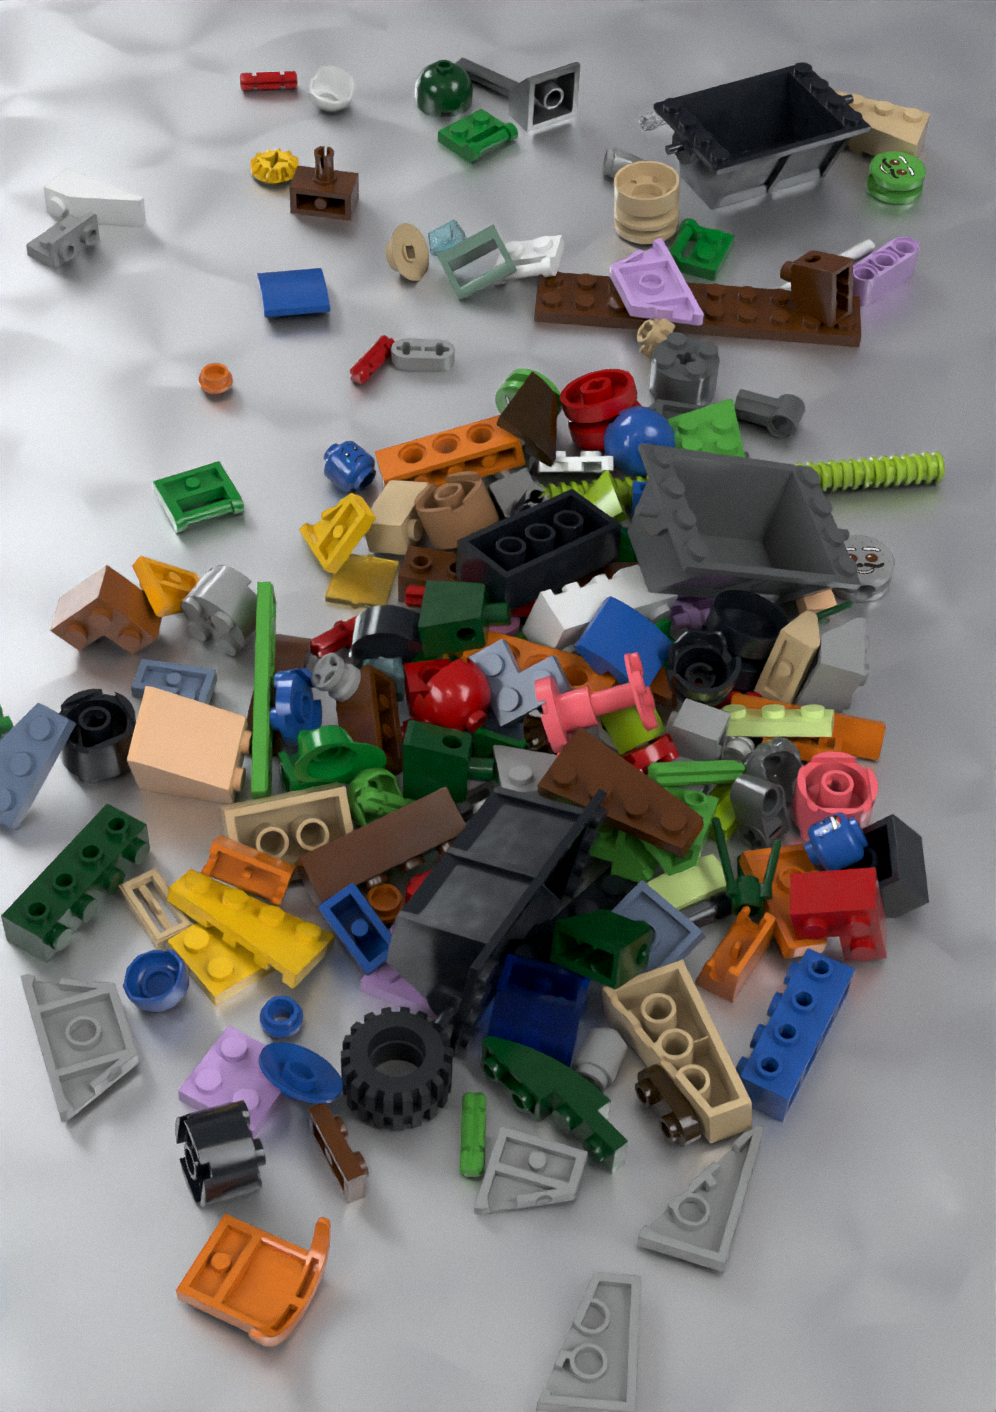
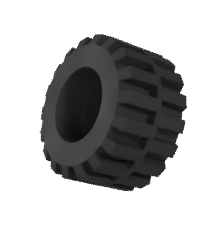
M391 1007L381 1008V1014L375 1015L373 1012L364 1015V1023L356 1021L350 1027L351 1035H345L342 1042L343 1051H341L343 1096H347V1105L351 1111L358 1109V1118L365 1123L373 1119L374 1127L384 1129L385 1124L393 1125V1131L403 1130L404 1124H410L413 1129L422 1126V1118L424 1117L429 1121L437 1116V1107L443 1109L446 1105L448 1093H451L453 1048H450V1038L447 1032L441 1033L433 1028L432 1023L435 1019L430 1022L427 1021L428 1014L420 1010L416 1015L411 1014L409 1007H400V1012H392ZM402 1060L415 1065L418 1069L411 1074L395 1077L385 1075L375 1068L387 1061Z

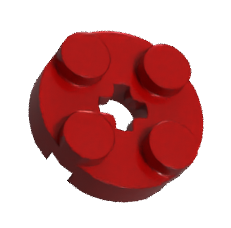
M670 733L648 741V744L634 748L621 755L623 759L645 775H648L647 767L650 764L670 762L680 756Z

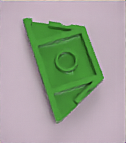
M727 399L668 419L675 433V448L745 458L733 399Z

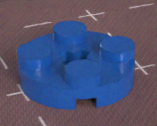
M307 668L278 671L274 677L276 707H273L270 711V724L272 729L280 731L284 741L294 748L299 747L297 736L300 731L317 729L322 724L321 699L314 700L311 689L315 688L311 682L312 672Z

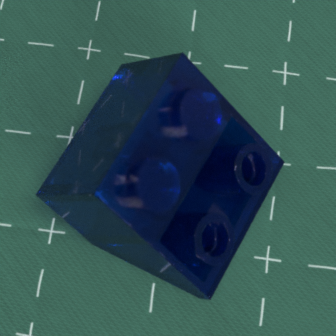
M507 954L495 994L487 1037L493 1036L533 1048L571 1068L589 1003L591 979L562 966Z

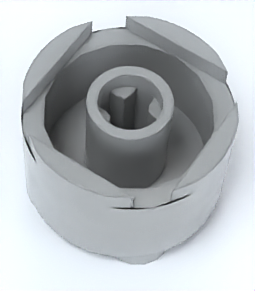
M217 565L213 570L211 568L206 572L181 602L183 612L190 622L187 627L190 634L199 641H205L209 638L217 642L225 653L235 656L256 632L257 595L248 587L252 581L236 569L225 565Z

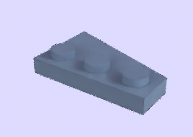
M37 703L0 740V822L15 830H18L76 725L72 720L40 703Z

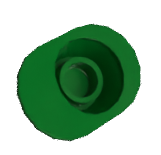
M327 725L317 729L302 730L298 733L299 759L294 765L293 773L296 779L302 782L350 784L356 774L363 769L385 768L387 758L385 752L379 747L367 743L354 742L348 732L342 727Z

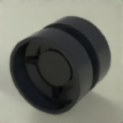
M727 590L718 594L706 618V625L702 628V630L708 632H721L726 639L727 651L732 658L740 655L741 671L733 689L742 691L755 689L781 629L789 624L787 616L776 604L758 594L743 590Z

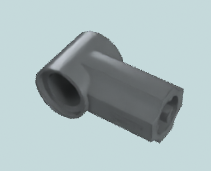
M743 389L739 390L734 405L737 419L766 426L769 433L779 439H788L794 436L805 412L803 401L793 394H784L777 399Z

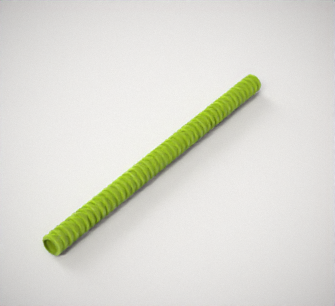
M938 451L933 452L931 455L928 452H924L921 456L918 453H913L910 457L907 454H902L900 458L897 455H892L889 459L887 456H881L879 460L876 457H870L867 461L863 457L859 458L858 461L850 458L847 462L844 459H839L837 463L829 460L826 464L823 461L816 462V465L812 462L805 464V466L812 467L819 474V484L822 492H825L826 489L834 492L837 488L845 491L848 487L851 490H856L858 486L861 489H866L869 485L872 488H877L879 484L882 487H888L890 483L892 486H899L900 483L905 486L909 485L911 481L914 485L920 484L921 481L929 484L932 480L935 483H939L945 474L944 459ZM648 475L645 479H642L641 476H636L634 480H631L630 477H625L623 481H620L619 478H614L622 497L620 499L621 503L627 509L632 508L633 481L647 482ZM597 479L592 480L590 484L586 480L581 481L578 485L575 481H571L569 485L560 482L558 486L549 483L547 487L540 484L546 490L541 496L543 497L548 494V499L573 489L584 497Z

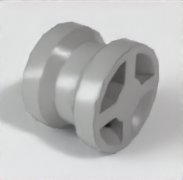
M335 653L324 655L315 665L311 676V682L315 688L320 691H328L329 696L339 702L348 700L358 689L361 680L360 670L352 664H344V660Z

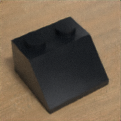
M894 814L863 828L862 831L868 846L863 848L864 856L862 860L841 870L875 867L886 918H897L929 903L922 837Z

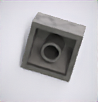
M574 62L528 77L510 88L508 115L526 132L577 116L580 63Z

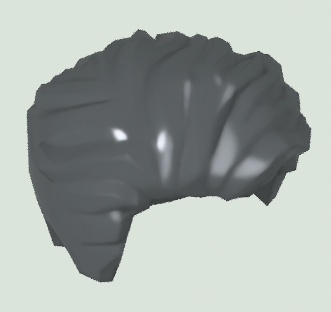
M774 737L772 740H766L765 743L758 744L757 748L746 755L741 761L745 766L743 774H750L779 784L783 787L786 805L792 800L793 782L803 765L801 762L802 758L800 757L798 747L787 738Z

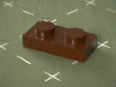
M326 1103L309 1108L310 1133L347 1203L350 1204L365 1197V1178L369 1176L368 1167L362 1154L359 1151L352 1152L348 1145L349 1134L340 1115L333 1117Z

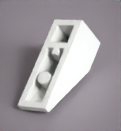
M65 168L43 187L47 213L64 219L71 214L80 219L87 213L93 212L97 214L98 224L143 227L146 224L144 197L69 168Z

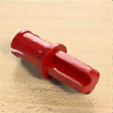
M357 616L347 621L339 620L335 622L332 629L311 639L309 642L311 654L321 659L324 655L335 653L342 648L350 649Z

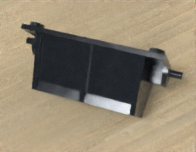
M805 62L683 96L668 98L653 105V109L675 131L672 136V144L665 146L667 155L675 153L679 160L681 178L711 210L825 177L851 137L870 132L871 126L862 118V114L848 105L853 103V96L851 94L845 96L837 94L829 86L828 81L820 78L812 70V66Z
M496 786L396 916L386 962L427 999L429 1007L437 1016L432 1023L436 1031L443 1032L448 1024L454 1025L450 1036V1048H453V1058L460 1048L467 1051L474 1042L479 1032V1028L476 1027L512 976L514 952L535 923L541 925L545 920L552 919L566 898L573 900L581 890L585 881L582 876L593 858L589 854L594 849L601 835L597 831L609 812V809L603 807L607 792L599 789L584 809Z

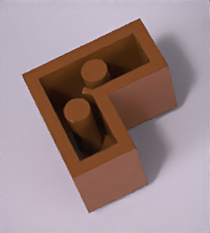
M105 565L59 598L50 631L79 651L104 635L131 655H134L157 640L162 617L156 616L142 589L110 566Z

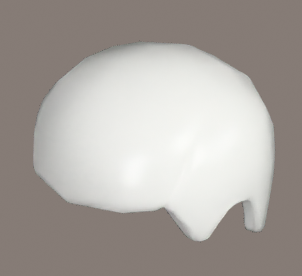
M322 66L319 68L316 76L310 80L308 87L309 98L321 110L332 113L343 110L350 104L355 90L354 77L346 69L337 66Z

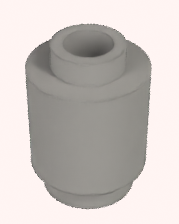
M612 1028L591 1029L587 1033L571 1069L587 1079L603 1093L605 1089L612 1085L628 1052L627 1044L621 1034Z

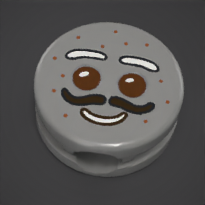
M862 535L849 536L848 540L844 541L850 558L857 564L858 570L856 573L861 586L858 589L837 587L831 590L840 598L852 602H870L879 599L890 587L895 566L894 556L890 549L877 539Z

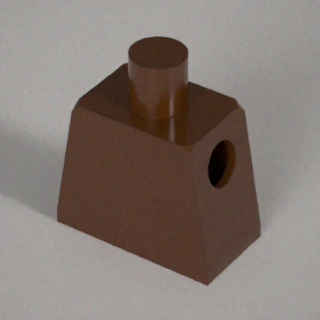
M813 250L794 262L787 261L783 264L780 270V278L791 283V302L793 305L829 327H833L852 314V258Z

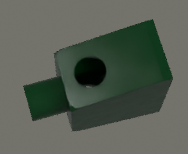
M426 581L418 624L424 657L483 648L487 645L489 626L510 625L511 611L509 602L489 603L487 588L483 583Z
M414 720L408 721L403 742L404 799L418 800L443 787H447L454 803H463L468 798L471 780L493 782L495 758L472 756V736L469 733Z
M603 909L559 919L554 923L550 961L616 990L646 970L649 962L653 932L650 926L643 920L634 921L610 910Z

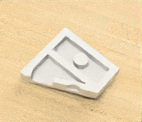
M556 451V460L552 467L537 460V474H603L607 470L609 472L613 471V456H601V451H581L580 457H566V451Z

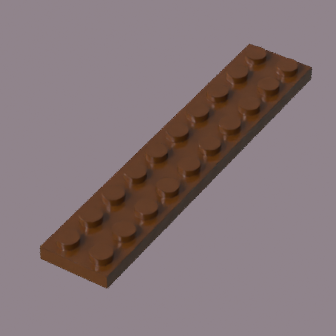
M557 271L556 276L552 277L538 276L534 322L639 330L640 326L646 320H649L648 318L629 315L610 276L592 275L589 273H562ZM686 281L704 314L703 324L697 326L671 322L676 325L673 332L849 347H859L861 341L860 296L854 295L852 299V314L833 327H829L793 305L791 302V290L727 286L716 283H689Z

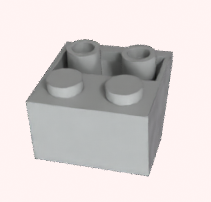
M857 617L820 636V647L793 704L800 706L810 704L822 705L825 709H834L835 713L840 714L843 710L850 708L854 692L858 686H864L869 675V664L865 663V655L869 647L870 638L865 635L864 618Z

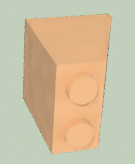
M145 686L127 756V763L140 790L233 804L236 791L242 792L245 785L246 769L242 768L245 755H251L253 731L249 729L246 716L155 687Z

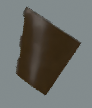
M531 372L499 416L496 425L526 442L525 453L552 467L556 460L557 399L548 384L537 374Z

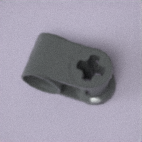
M750 774L738 776L731 787L730 802L734 808L740 840L750 850L770 848L772 840L778 835L786 834L791 829V820L787 812L783 787Z

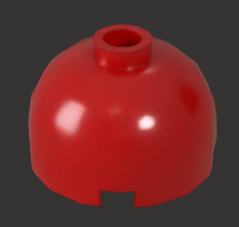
M461 658L454 660L443 667L427 682V685L431 688L430 692L425 698L418 694L412 708L414 714L423 723L463 732L467 730L471 733L475 732L488 718L485 713L490 706L492 696L488 678L471 658H467V663Z

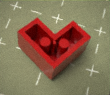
M875 867L790 874V917L796 940H821L828 937H839L845 961L867 962L873 959L887 958L886 916Z

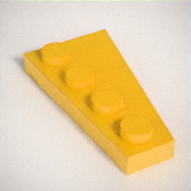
M190 869L169 887L168 902L205 928L215 926L223 932L222 940L232 947L236 948L242 945L254 953L253 961L265 970L274 967L283 974L282 982L292 989L333 949L335 934L321 929L314 923L306 922L284 912L277 906L269 905L249 896L240 889L232 888L211 877H207L201 874V872Z

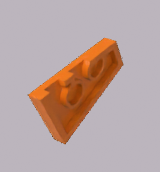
M803 844L781 846L772 883V899L764 901L763 914L765 915L767 912L777 917L773 935L785 959L804 956L807 948L821 954L827 944L826 938L821 940H796L790 917V874L819 872V870H815V866H813ZM772 848L743 851L738 862L744 875L755 876L759 879L760 884L763 883Z

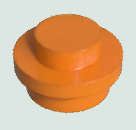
M211 363L204 366L198 377L200 388L211 394L223 393L233 384L232 374L225 365L220 363Z
M379 884L373 887L365 896L366 901L383 924L395 922L396 916L405 906L403 895L395 886L390 884Z

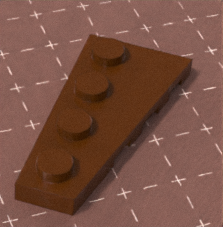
M580 726L537 785L540 796L584 809L599 789L607 792L603 807L609 809V812L603 822L604 824L682 858L685 857L704 828L701 815Z

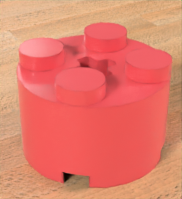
M823 752L813 756L811 762L805 766L802 765L799 769L791 803V815L794 823L800 829V835L804 840L810 841L808 835L810 825L837 812L844 813L848 818L855 816L861 829L869 826L878 793V781L874 772L868 766L865 769L856 763V757L842 752Z

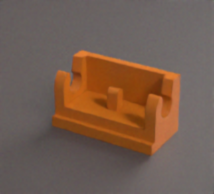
M219 835L211 845L209 859L206 865H204L201 874L281 906L297 866Z
M744 906L740 910L736 921H734L710 959L706 961L695 981L696 985L731 1003L734 1002L771 945L777 918L766 912L759 924H756L748 916L750 913L749 906Z

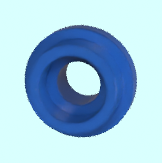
M275 996L271 998L260 1012L261 1028L266 1034L274 1038L290 1037L296 1034L303 1024V1011L301 1007L288 996ZM280 1017L288 1019L285 1021H276V1019Z

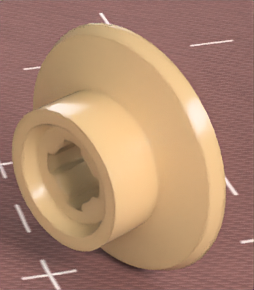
M403 223L394 230L391 241L386 246V259L394 271L399 272L403 277L412 281L421 280L427 272L429 251L421 232L415 226Z

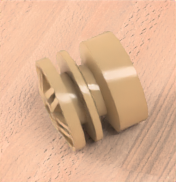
M638 161L618 170L614 177L615 230L620 237L633 243L653 244V241L658 238H662L665 241L676 233L679 228L678 201L680 183L679 175L674 168L656 161Z

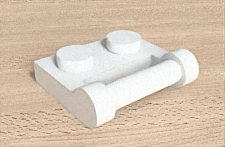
M562 235L541 236L533 240L511 241L504 244L517 271L493 283V285L505 284L506 280L543 275L544 277L556 276L565 248ZM501 252L499 253L496 265L492 266L490 270L505 263Z

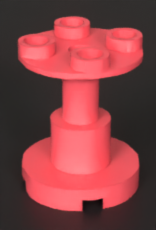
M638 652L624 654L629 679L628 683L591 693L589 686L560 693L558 685L552 676L535 680L537 702L546 701L542 703L543 714H541V719L554 753H557V757L572 737V732H575L579 726L586 729L599 725L598 716L636 706L645 730L649 732L652 729L658 728L654 712L656 706L650 686L645 687L642 676L644 675V669Z

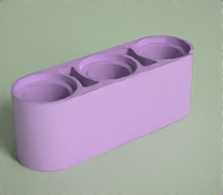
M905 236L897 237L853 265V295L860 296V306L872 304L914 275L920 247L915 239Z

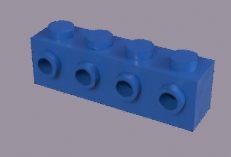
M807 948L800 963L792 961L783 983L787 985L783 994L776 992L769 1005L767 1016L771 1018L766 1026L759 1024L750 1042V1048L754 1050L750 1058L742 1056L736 1066V1071L752 1102V1109L783 1123L849 993L855 968Z

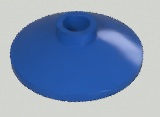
M275 1042L266 1045L259 1055L258 1063L264 1076L289 1099L325 1104L335 1101L342 1092L343 1083L337 1070L326 1059L305 1047L292 1043Z

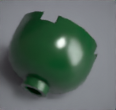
M439 60L426 66L419 73L416 80L414 97L417 108L425 114L441 117V112H451V117L465 113L472 106V81L466 70L448 60Z

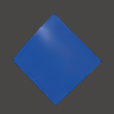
M321 268L257 273L264 317L330 312L326 283Z
M610 596L604 600L574 648L597 675L609 671L620 685L629 682L624 654L638 652L644 669V675L642 676L646 687L651 685L668 657L669 646L673 643L638 611Z

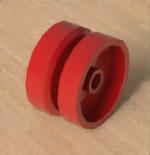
M604 369L580 376L567 384L560 394L564 415L569 419L568 429L572 442L577 447L586 450L604 449L603 440L609 423L613 424L614 420L620 416L618 413L622 410L641 406L637 401V389L633 376L628 371L621 369Z

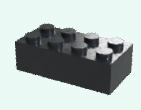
M570 489L457 540L455 577L462 582L483 583L487 588L489 603L509 602L510 611H513L536 600L542 591L551 589L553 592L617 561L622 524L578 492Z

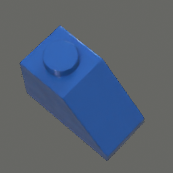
M353 882L318 906L324 921L367 976L387 963L392 935Z

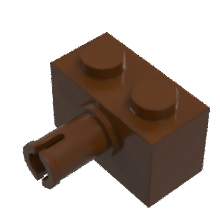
M325 146L317 147L314 150L315 168L297 166L289 187L290 213L352 221L359 200V173L334 170V150L331 147H327V155L325 156Z

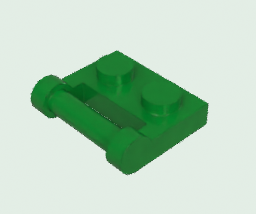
M483 109L475 111L438 131V142L470 163L478 160L482 153L503 142L510 143L518 138V131L513 123L505 124Z
M686 218L681 222L678 228L679 234L672 247L668 250L681 273L715 281L734 245L735 235L724 233L717 229L701 227L695 220ZM689 240L695 241L697 243L689 258L682 256Z
M220 461L153 481L154 493L168 515L175 533L186 531L187 526L228 513L237 515L244 512L242 498ZM217 498H225L224 500L215 503H211L196 509L182 512V509L189 508Z

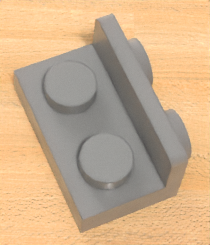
M89 212L80 219L71 214L27 243V255L55 270L100 239L97 214Z

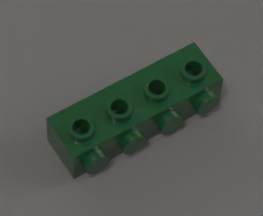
M107 803L1 915L6 940L45 963L57 951L65 949L75 931L84 922H88L94 917L99 905L110 893H115L119 889L118 885L123 883L125 876L135 865L142 864L147 858L150 851L147 824Z

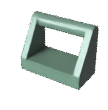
M494 224L437 254L460 301L517 271ZM499 248L505 263L462 286L459 285L453 273L454 271Z

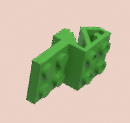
M676 786L663 787L703 817L704 828L684 858L604 823L597 831L601 835L589 855L613 862L611 875H618L635 882L650 880L658 863L668 876L697 865L712 826V819L716 814L719 798L706 795L697 790H687Z

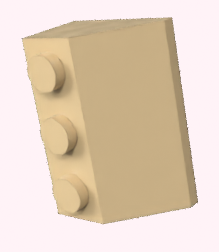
M338 782L219 806L225 837L292 865L295 864L300 856L354 831L346 787ZM297 869L291 881L301 879Z

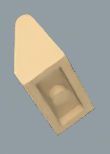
M804 611L781 629L755 686V692L770 700L793 704L821 644L818 617L815 613Z

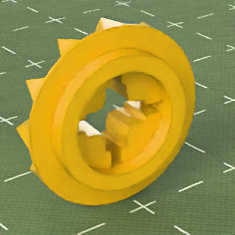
M267 148L265 153L257 152L256 156L250 161L252 175L258 180L267 183H282L293 179L296 168L299 166L298 157L292 156L291 151L282 152L280 148L276 151H271Z

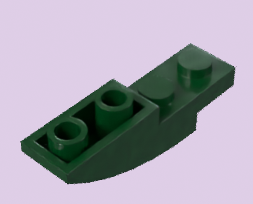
M488 1036L482 1040L480 1065L484 1074L493 1083L499 1082L504 1087L519 1111L523 1113L528 1112L538 1123L552 1114L557 1126L563 1132L571 1133L582 1144L583 1150L588 1151L589 1159L595 1164L601 1163L611 1174L625 1165L628 1140L608 1121L611 1100L596 1086L573 1069L533 1048L493 1036Z

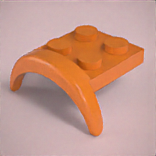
M224 1214L177 1287L176 1294L178 1300L249 1332V1338L262 1346L274 1347L279 1345L298 1325L320 1285L330 1249V1220L325 1217H320L317 1220L311 1248L308 1251L228 1214Z

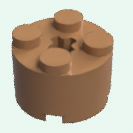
M464 471L445 477L447 483L436 487L433 482L417 495L414 504L434 550L444 551L456 548L457 540L500 521L485 483L476 472Z

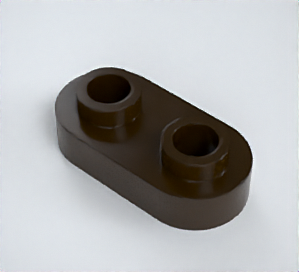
M654 1064L639 1071L637 1075L638 1082L635 1084L637 1097L644 1107H650L659 1119V1127L666 1140L684 1147L700 1139L701 1130L693 1110L665 1070L660 1065Z

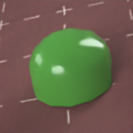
M382 767L363 769L352 779L346 791L351 819L361 827L383 817L378 812L364 811L363 807L357 805L356 800L360 796L362 788L372 787L377 789V791L382 790L403 797L397 785L395 775Z

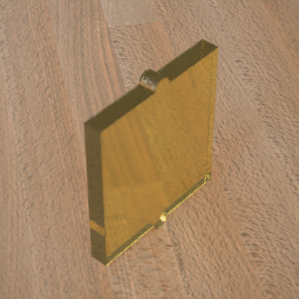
M350 554V557L344 562L338 572L332 575L325 596V602L349 605L353 609H358L359 607L368 609L374 606L387 605L398 571L399 561L375 558L372 554H367L366 556Z

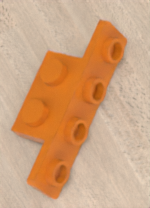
M739 693L732 695L730 705H744L746 709H761L763 706L770 704L783 705L785 709H801L802 707L800 705ZM834 712L832 737L783 738H787L798 747L801 760L807 761V763L811 762L813 756L823 752H842L856 757L878 760L886 724L880 721ZM761 737L763 738L762 743H765L766 740H772L774 737Z

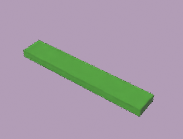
M271 581L257 582L251 794L253 799L272 796L273 729L270 724V711L274 707L277 601Z

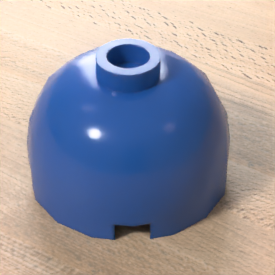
M634 406L622 410L618 413L620 416L614 420L613 424L609 423L605 430L603 445L605 456H613V466L627 476H641L645 478L647 472L638 451L639 445L645 443L675 448L676 439L673 428L664 416L649 407Z

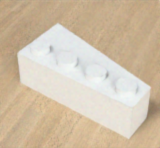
M637 564L620 569L609 580L605 574L595 576L582 588H580L577 582L565 585L562 588L563 592L561 594L554 595L551 589L540 592L522 632L530 642L578 655L579 653L574 646L607 597L612 596L624 602L655 624L671 614L672 611L670 609L678 595L649 592L640 566Z

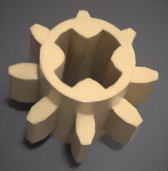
M656 317L653 320H646L637 332V342L642 345L639 351L652 359L654 348L662 341L667 340V336L673 333L676 325L664 317L661 320Z

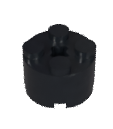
M87 689L68 697L61 705L59 714L72 720L76 725L60 752V758L65 768L78 776L79 780L83 783L94 784L102 779L115 777L130 769L127 763V756L136 725L135 710L131 702L117 692H114L115 696L103 694L102 689Z
M244 1100L228 1102L176 1118V1144L185 1142V1157L179 1159L182 1172L192 1198L195 1202L201 1201L200 1207L249 1194L262 1187L258 1167L266 1164L265 1152L260 1139H252L248 1128L250 1126V1115Z

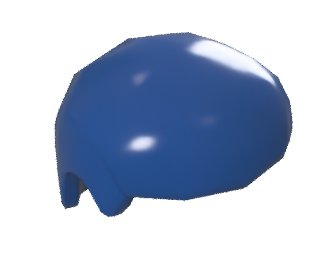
M172 949L166 951L151 950L138 955L127 967L123 988L130 1001L136 1007L143 1011L161 1013L174 1008L186 996L189 987V972L184 961Z

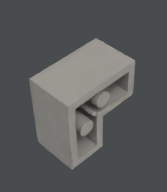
M686 698L679 712L672 711L666 725L665 733H670L680 754L678 758L670 762L723 760L731 713ZM712 785L676 787L697 790L707 795Z

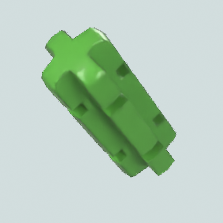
M364 787L361 789L360 796L357 797L356 801L357 805L363 807L364 811L378 812L379 815L385 816L416 800L404 799V797L382 790L377 791V789L372 787Z
M467 1092L462 1097L460 1173L464 1177L478 1178L484 1174L486 1096L481 1092Z

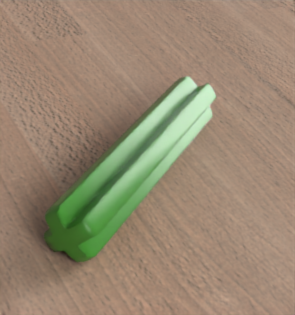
M736 760L652 763L647 767V776L661 787L733 784L738 776L743 774L745 766L742 763H737Z

